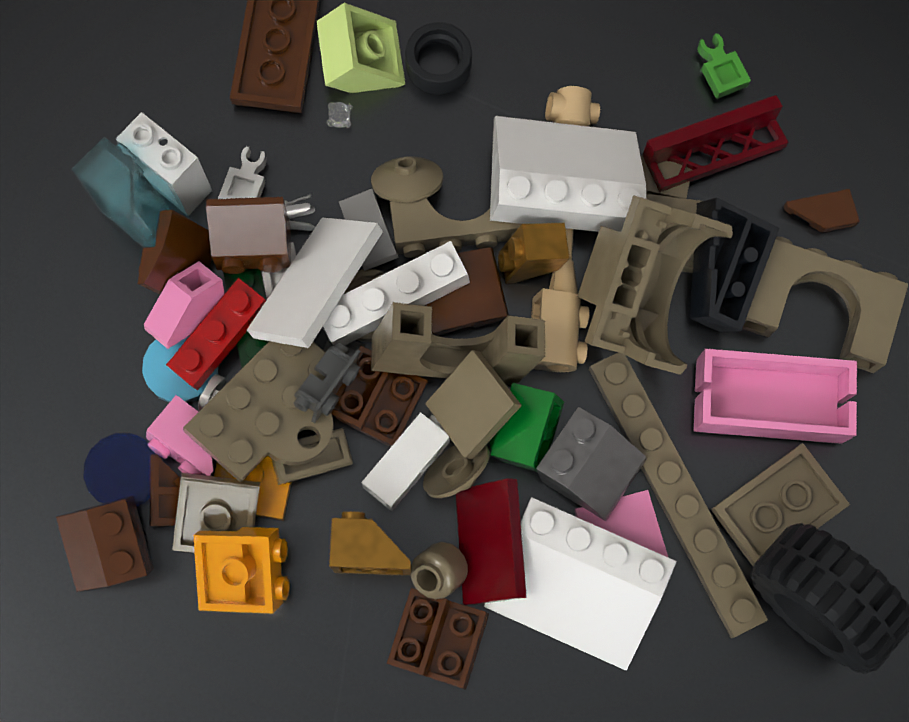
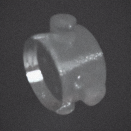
M330 102L328 104L329 119L326 121L329 127L333 125L338 128H349L352 125L350 122L352 105L350 103L346 105L342 102Z

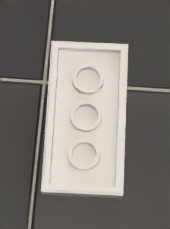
M321 218L248 327L247 331L255 339L309 348L383 233L378 223Z

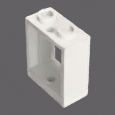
M142 112L116 138L134 172L187 216L212 191L198 157ZM161 140H168V143L166 145H160Z

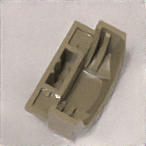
M633 195L621 232L600 226L577 296L597 305L585 342L592 346L622 353L644 365L681 375L687 368V364L672 352L667 332L669 308L676 283L686 262L695 249L711 237L731 238L732 226Z

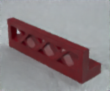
M777 95L649 139L642 156L659 193L786 148L789 142L776 120L783 107ZM767 127L774 141L763 143L753 139L752 136L754 131ZM728 140L744 145L742 152L735 155L721 150L723 142ZM697 151L713 156L711 163L705 166L690 162L689 158L691 153ZM670 161L680 164L682 167L679 175L665 180L657 164ZM686 167L692 169L684 173Z

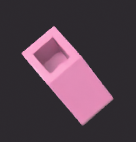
M200 261L173 276L167 281L145 321V330L167 349L182 341L194 332L224 296L222 279Z
M175 395L147 429L146 439L150 441L148 447L164 459L168 456L172 457L181 464L178 469L182 473L212 476V457L183 431V427L198 411Z

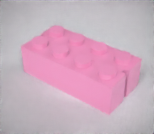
M704 349L696 359L695 392L701 393L695 398L694 432L843 444L856 436L857 402L849 401L838 409L837 403L843 404L857 394V361Z

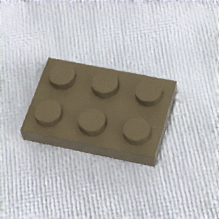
M802 443L710 510L751 565L754 566L786 527L803 523L804 525H813L818 529L850 504Z

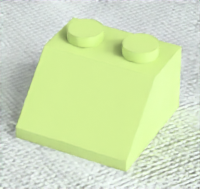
M347 3L341 4L316 21L325 86L349 93H357L405 85L396 21Z

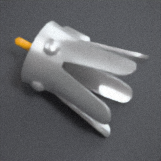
M312 194L290 202L285 201L289 219L315 212V207L309 203L295 204L310 198ZM289 220L291 229L307 231L315 229V226L310 223Z

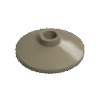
M400 157L389 160L376 168L371 176L372 189L378 196L388 201L400 203L415 202L428 198L436 193L443 183L441 168L433 161L421 157Z
M455 445L447 449L431 464L424 476L423 488L426 493L433 498H445L470 488L488 463L490 456L488 446L485 445L473 459L464 458Z

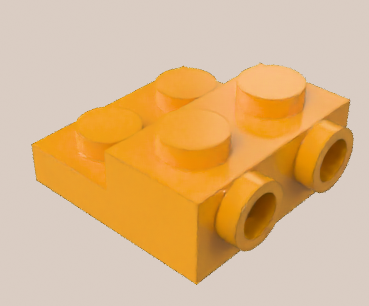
M241 527L238 531H198L193 535L199 611L274 613L283 604V600H287L290 583L287 576H282L281 562L286 560L288 547L286 539H280L279 528Z

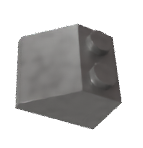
M578 407L536 470L544 484L606 521L647 460V457L611 425Z

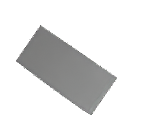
M373 189L339 201L345 220L378 223L383 231L362 264L364 271L399 258Z

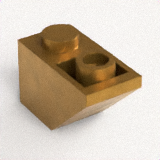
M565 223L521 224L498 254V266L500 271L504 272L506 284L558 271L570 259Z

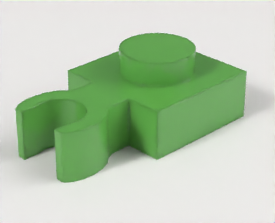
M717 33L714 34L712 39L715 46L713 49L708 48L704 40L701 39L698 45V52L702 58L708 61L703 64L701 70L716 99L748 87L751 79L736 51L725 54L723 39Z

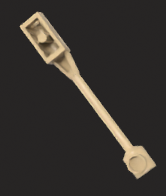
M579 86L563 87L557 93L551 92L549 94L545 118L547 121L590 127V124L596 125L598 122L600 104L591 102L592 93L586 88ZM565 228L570 259L558 271L552 272L549 289L542 288L532 300L531 318L545 320V357L533 368L536 370L572 372L577 370V363L584 364L587 357V343L578 341L579 328L587 327L589 308L587 306H580L581 298L577 297L578 288L574 262L572 261L573 229Z

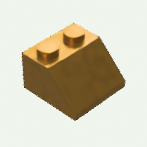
M342 512L341 518H332L329 567L335 573L410 575L411 561L372 519L365 517V513Z

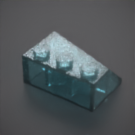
M103 137L71 170L101 212L143 248L155 247L160 211L171 209L143 175L145 172L134 162L137 159L136 156L122 143L119 142L115 146Z

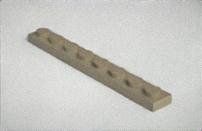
M616 353L591 365L589 371L622 434L647 457L641 469L730 637L735 638L766 622L768 619L626 355Z

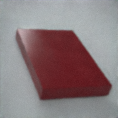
M506 478L471 486L467 490L456 493L459 550L465 556L468 565V574L462 584L463 605L527 598L517 479Z

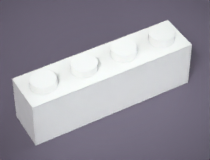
M449 241L343 294L323 327L334 346L336 343L345 346L375 331L393 302L425 306L469 284L468 273L452 242Z

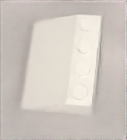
M501 116L494 117L490 221L518 224L565 223V228L596 232H599L600 226H604L621 232L633 195L646 199V181L636 132Z
M531 497L521 519L527 598L485 603L484 607L623 670H627L660 603L677 561Z

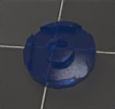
M115 433L101 439L90 449L84 462L83 478L88 492L102 504L132 495L134 496L136 506L145 503L150 498V455L156 453L148 447V442L144 438L131 433Z

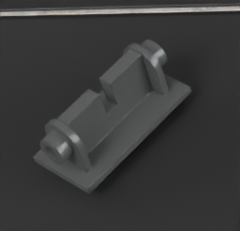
M336 343L334 347L330 346L315 366V370L325 376V379L321 380L310 373L295 393L296 400L293 404L301 411L306 412L308 408L314 411L311 421L314 424L322 413L328 416L332 412L340 398L336 393L343 383L349 387L361 369L357 365L360 350L357 349L354 355L350 357L347 355L349 350L344 345Z

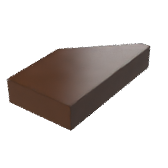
M850 189L786 201L783 205L784 211L789 214L794 213L809 222V226L821 233L853 227L860 222Z
M157 454L150 455L149 526H173L176 522L181 477L167 466Z

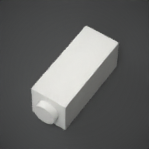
M420 412L361 482L363 488L390 511L396 508L450 443V437L434 415L427 418Z

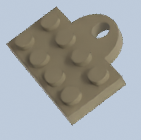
M269 341L183 427V431L240 483L267 455L273 460L286 465H301L316 459L322 454L331 439L333 432L332 414L330 413L326 416L322 413L314 424L311 422L314 411L309 408L306 412L301 411L293 402L296 400L295 393L310 373L321 380L325 379V376L315 370V366L326 352L314 342H312L309 348ZM307 429L314 431L319 437V444L313 448L301 446L297 439V435L301 431Z

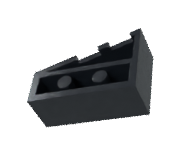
M716 197L697 203L696 214L731 225L732 237H711L695 249L690 319L721 333L742 331L780 228Z

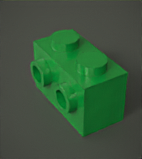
M512 383L510 391L522 406L490 440V448L492 450L490 455L503 463L537 472V466L552 445L564 401L553 392Z

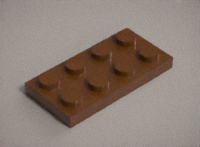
M247 0L230 94L231 104L302 113L320 0Z

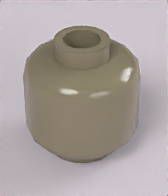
M439 542L432 544L414 558L410 576L414 586L421 594L435 600L446 598L463 584L468 574V565L465 556L457 547L450 543Z

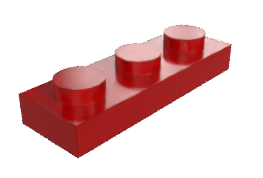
M238 278L166 366L193 388L199 390L247 332L248 327L266 302V299Z

